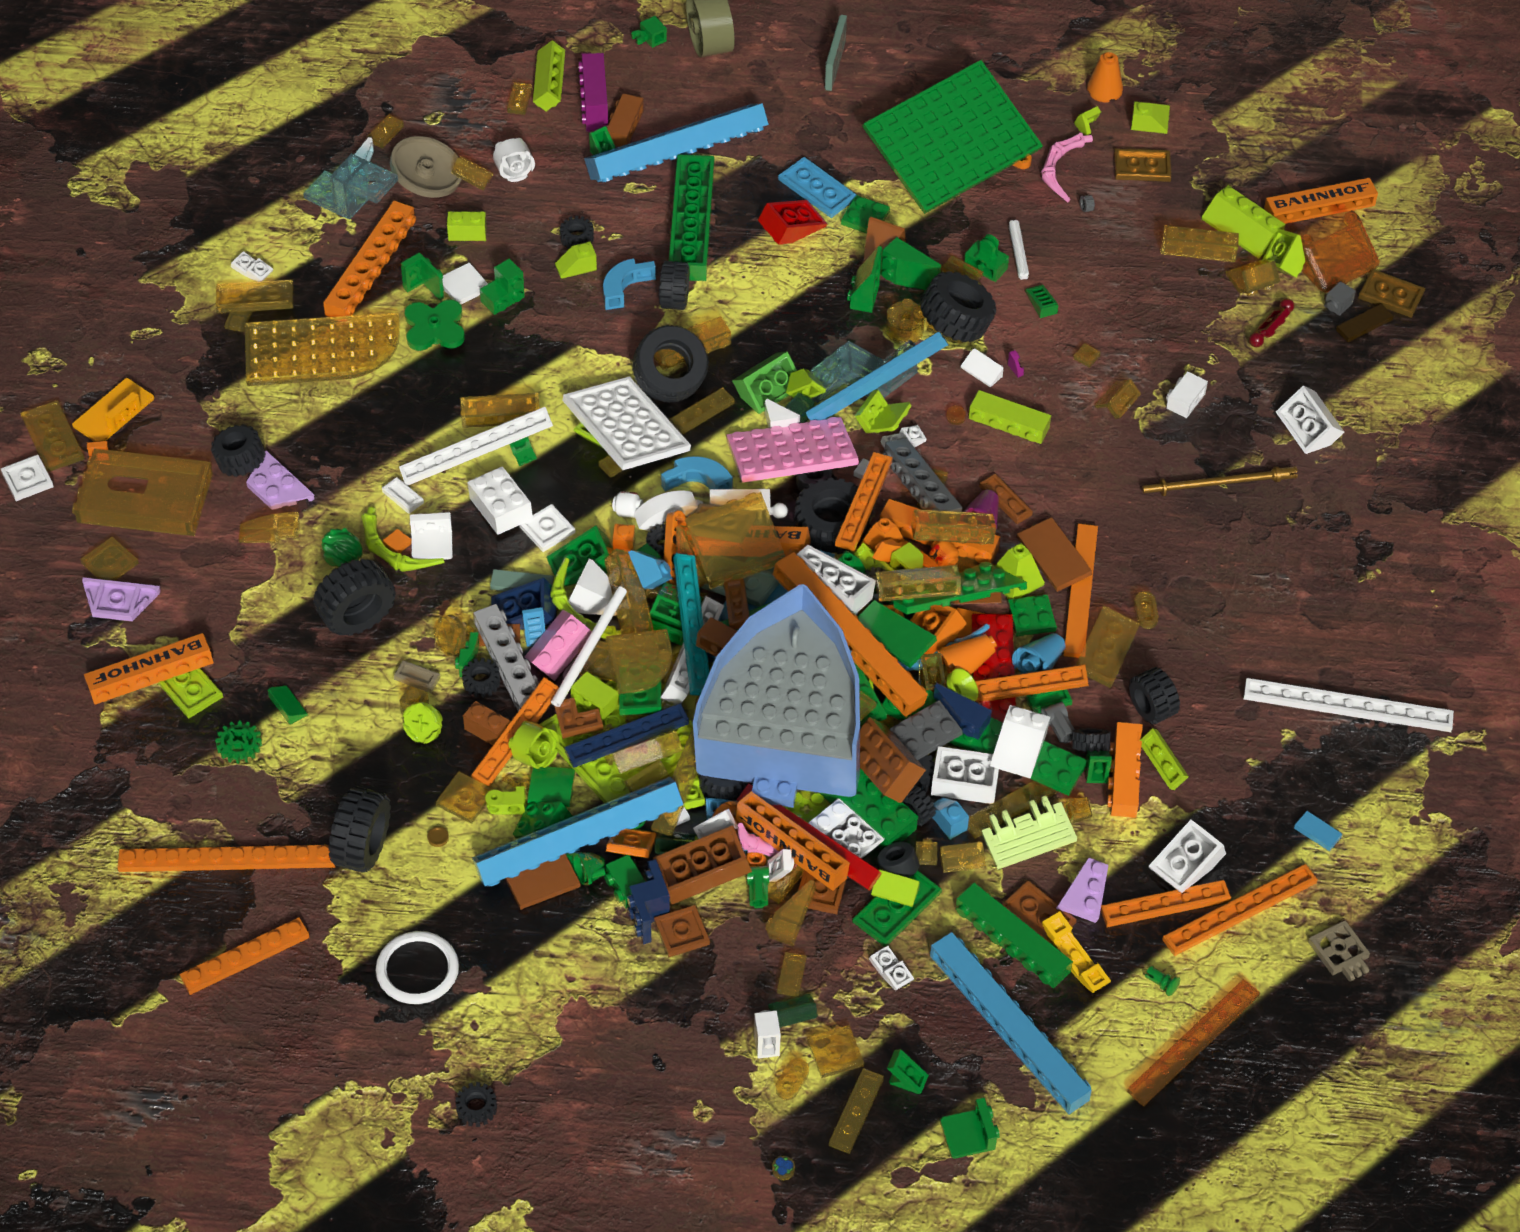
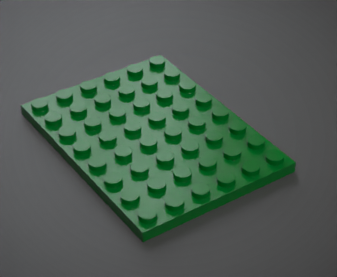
M982 60L865 122L862 126L924 214L1039 151L1043 147Z

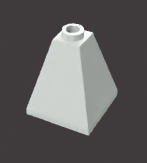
M589 559L575 586L569 603L578 613L602 615L613 597L615 589L618 587L613 584L614 582L593 560ZM618 607L613 616H616L618 611L623 612L625 607Z

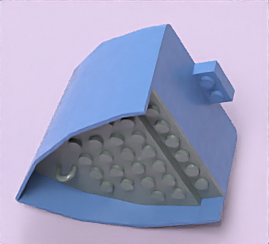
M804 584L798 585L750 616L716 656L697 702L693 719L696 771L698 774L754 783L752 792L767 803L794 808L797 789L853 797L856 795L860 776L859 675L843 630Z

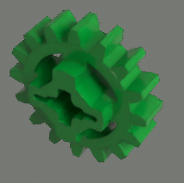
M241 721L238 722V725L230 722L231 727L229 728L223 726L224 732H218V738L215 740L217 752L221 753L222 759L227 757L229 763L234 759L237 764L243 759L247 763L248 757L255 758L254 752L260 753L262 739L261 733L257 731L256 726L250 727V722L242 725Z

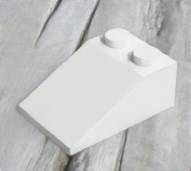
M1010 705L990 767L1031 779L1047 734L1050 717Z
M1190 820L1149 865V868L1180 893H1183L1211 871L1225 856L1226 852L1221 842Z

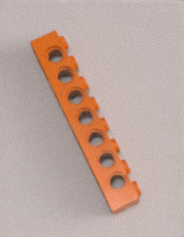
M397 201L392 202L324 301L326 316L346 322L349 316L354 314L356 306L362 302L366 291L371 289L373 281L376 277H379L383 266L388 264L390 256L398 249L400 241L406 237L409 228L415 224L414 207Z

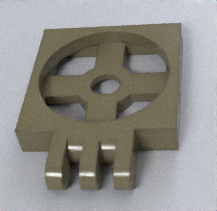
M1346 920L1309 938L1308 943L1332 976L1342 971L1346 978L1352 981L1355 977L1362 976V973L1366 974L1369 972V968L1363 960L1369 958L1370 953ZM1336 934H1342L1347 936L1348 938H1338ZM1326 937L1331 945L1322 949L1320 943ZM1341 944L1343 950H1337L1335 945ZM1353 945L1357 947V956L1352 957L1348 952V948ZM1335 954L1340 955L1344 962L1335 964L1332 963L1329 957Z

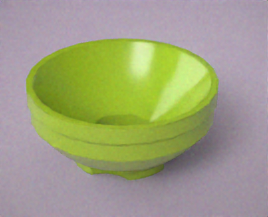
M957 668L948 674L946 688L974 702L977 700V684L967 671Z

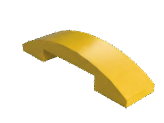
M1060 911L1042 922L1053 946L1073 961L1071 972L1089 991L1094 993L1111 982L1101 966L1093 963L1071 933L1073 928Z

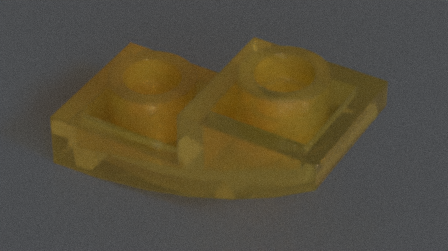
M1088 797L1068 798L1066 803H1062L1070 823L1092 817Z

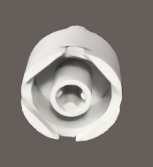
M521 138L508 139L495 145L493 160L503 178L511 182H517L525 179L530 170L533 171L535 167L534 158L527 144Z

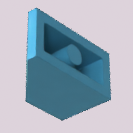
M631 550L628 552L644 589H655L672 579L670 566L665 560L642 551Z
M942 798L934 802L933 806L936 807V814L932 818L949 839L967 831L969 816L957 801Z

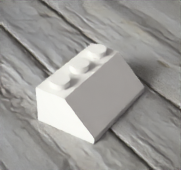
M1302 386L1276 411L1306 454L1330 446L1344 433L1318 394L1305 386Z

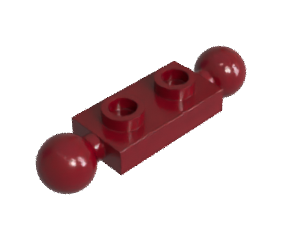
M1289 298L1283 299L1279 305L1280 309L1273 310L1250 335L1249 343L1251 346L1260 347L1264 343V337L1269 338L1275 334V330L1285 323V319L1294 310L1295 304L1293 300Z

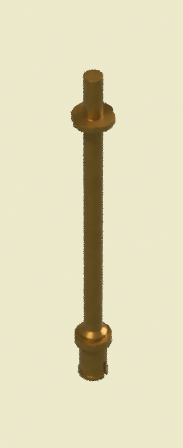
M1296 466L1286 468L1273 467L1268 472L1166 483L1163 478L1160 479V484L1142 486V492H1161L1162 496H1166L1167 491L1266 479L1280 482L1283 479H1296L1298 474H1295V472L1298 471Z

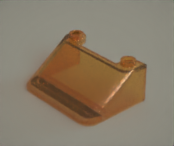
M1353 210L1344 215L1343 221L1346 227L1315 242L1309 234L1300 235L1305 256V263L1301 272L1320 291L1329 292L1340 281L1347 284L1371 272L1372 269L1375 270L1379 266L1380 260L1360 217Z

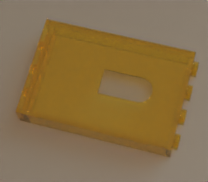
M94 448L92 456L88 457V469L83 473L82 487L78 488L77 502H74L72 508L77 523L195 536L213 475L211 462ZM117 476L148 480L144 494L114 491L108 487V482L111 478Z

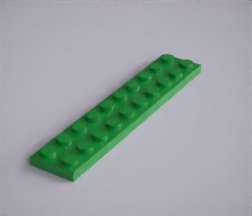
M925 688L928 696L924 706L907 717L887 697L882 706L887 715L904 721L937 701L934 699V692ZM991 718L989 725L979 740L968 737L962 732V735L949 743L967 751L994 754L1003 722ZM1044 741L1031 779L1069 796L1087 766L1088 760Z

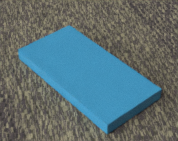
M805 157L778 175L779 181L805 200H808L809 203L830 218L849 206L857 195Z

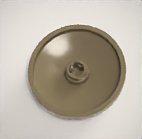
M414 136L403 139L397 143L390 156V169L395 179L407 190L420 196L431 198L447 196L458 188L463 177V166L457 154L444 143L429 137Z

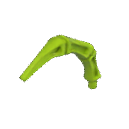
M369 507L367 513L361 516L365 544L368 550L385 560L395 570L399 569L402 572L444 563L443 558L412 559L406 555L402 556L400 553L392 552L384 545L378 535L376 509Z
M565 558L552 584L550 593L552 602L560 611H567L593 631L597 623L584 618L569 603L564 588L569 559ZM607 626L600 638L616 642L617 638H626L624 630H616L615 626Z

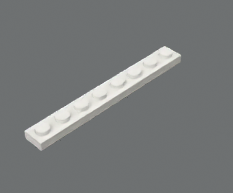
M543 407L404 464L399 468L403 480L408 486L552 427L553 424L546 407Z

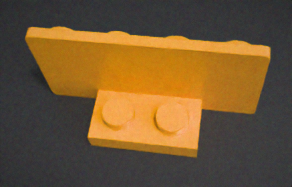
M125 378L73 422L72 426L94 442L106 441L154 400V395L130 379Z

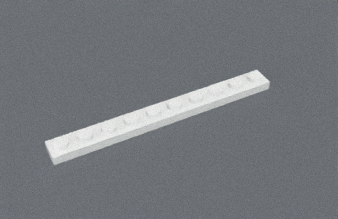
M1247 678L1245 683L1244 700L1451 732L1453 727L1454 711L1250 678Z

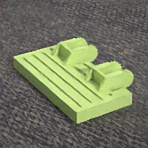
M1047 796L1041 797L1046 813L1040 814L1034 800L1029 801L1035 821H1033L1030 813L1014 818L1012 823L1007 810L1002 811V818L1007 826L1004 828H1000L994 814L989 816L996 835H993L989 827L982 830V836L997 870L1077 841V836L1061 802L1053 804L1052 809Z

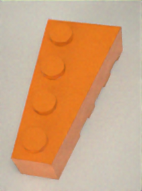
M1117 722L1114 742H1110L1109 753L1113 755L1110 767L1112 777L1108 778V789L1111 790V795L1108 794L1107 807H1111V816L1132 818L1137 816L1140 784L1138 779L1140 776L1142 745L1140 738L1143 724Z

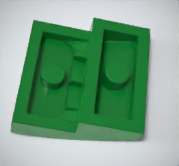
M558 767L533 768L528 803L561 801L565 807H570L575 770Z

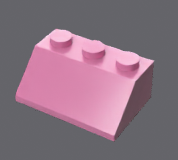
M562 610L525 655V658L555 681L584 646L592 631L573 615Z

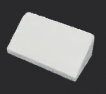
M975 348L961 365L963 370L989 387L993 386L1003 377V367Z

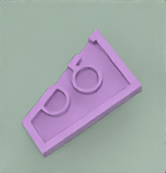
M1088 858L1056 909L1096 923L1100 915L1108 865Z

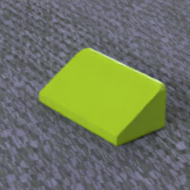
M879 870L882 875L873 886L871 895L913 907L920 882Z

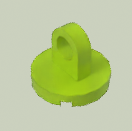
M416 702L404 711L403 728L413 741L422 742L423 744L429 743L441 733L442 715L432 705L425 702Z

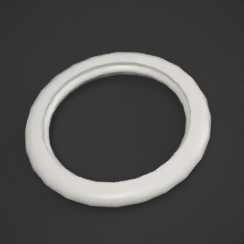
M413 931L399 935L387 943L379 954L375 971L381 988L389 996L407 1004H423L440 998L452 987L458 975L459 961L454 948L444 938L427 931ZM415 941L432 943L439 947L447 958L448 971L442 983L435 989L420 994H409L397 989L390 982L386 970L391 954L406 943Z

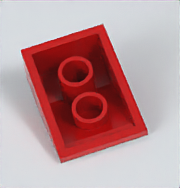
M808 200L767 203L758 219L763 228L778 245L794 243L828 225Z

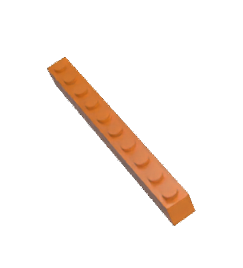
M793 552L775 563L772 575L788 592L801 584L806 585L843 630L848 647L852 651L851 655L854 663L905 717L924 706L928 696L925 688L913 679L911 673L899 664L897 658L892 656L885 649V646L872 635L871 631L863 626L857 616L846 608L844 602L832 593L830 587L819 579L818 575L806 565L802 558Z

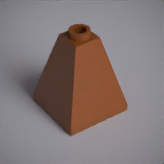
M870 216L863 263L878 246L882 247L883 250L896 237L906 242L905 228Z

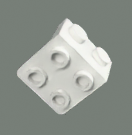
M439 512L410 515L412 559H451L453 551L450 513Z

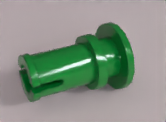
M1153 965L1146 971L1148 974H1145V978L1159 985L1161 990H1166L1167 996H1172L1178 989L1180 977L1177 976L1173 979L1171 974L1166 975Z

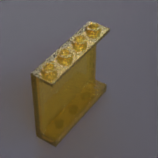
M761 492L757 494L750 493L740 500L733 499L725 505L713 506L705 512L692 513L688 518H685L686 527L692 538L709 589L722 586L725 581L745 578L771 569L775 566L776 562L785 557Z

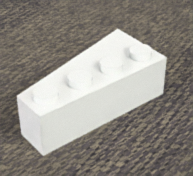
M809 545L797 553V556L805 561L806 565L818 575L819 579L830 587L832 593L844 602L846 608L851 613L856 614L872 600L876 580Z

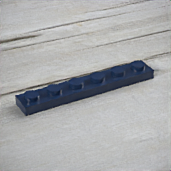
M680 703L566 746L565 753L572 767L575 768L688 725L689 718Z

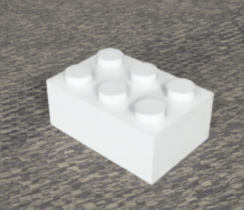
M503 466L467 482L471 501L497 535L533 518L531 502Z
M938 746L931 795L994 804L999 769L990 767L993 754Z

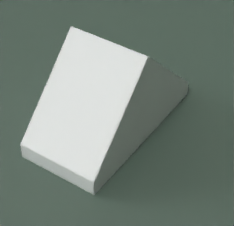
M769 399L765 400V417L768 428L773 426L788 427L792 423H800V415Z

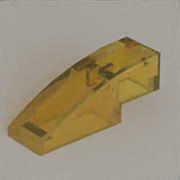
M299 512L266 515L240 524L239 543H279L280 538H299Z

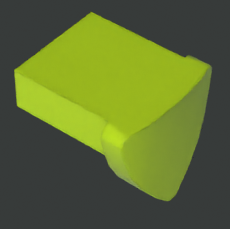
M1097 106L1077 117L1074 124L1084 135L1091 134L1089 123L1096 121L1101 113L1100 109Z

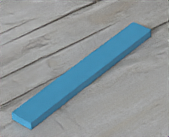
M940 332L935 333L806 412L807 417L810 420H825L948 346L946 339Z

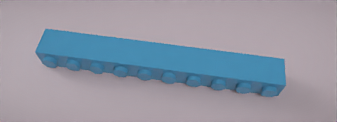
M668 777L474 856L472 859L483 885L494 886L504 878L518 876L521 871L536 869L541 863L546 861H555L560 858V855L575 853L582 846L597 844L600 841L599 839L614 837L621 830L636 828L639 826V823L646 820H655L660 814L675 812L678 810V807L683 805L676 782L671 777Z
M951 932L931 945L930 957L1068 1115L1090 1101L1092 1091L1090 1084L1085 1079H1081L1075 1067L1071 1063H1067L1063 1058L1061 1051L1051 1045L1046 1034L1035 1027L1032 1018L1021 1011L1017 1001L1012 1000L1007 995L1005 988L1001 984H997L991 972L987 968L984 969L977 956L967 950L961 938H957Z

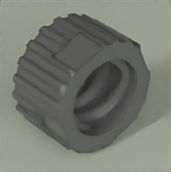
M1092 195L1081 196L1080 208L1082 212L1093 211L1095 202Z

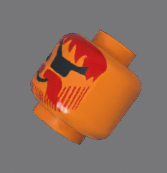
M938 539L931 544L929 557L938 564L940 569H950L956 565L959 560V551L948 539L942 541Z

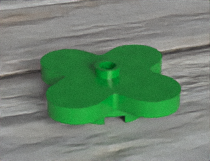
M445 300L435 308H431L421 302L408 305L405 309V320L412 326L406 335L408 346L413 350L423 351L432 347L433 344H441V346L447 348H456L462 345L465 340L464 329L457 324L463 315L461 304L455 300Z

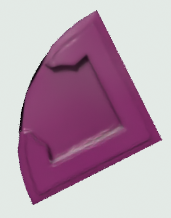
M1014 350L1009 352L1008 366L1019 378L1024 375V368L1020 367L1018 362L1020 356Z

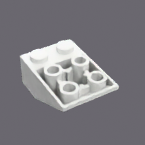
M837 799L809 822L810 825L861 859L884 841V838L840 799Z

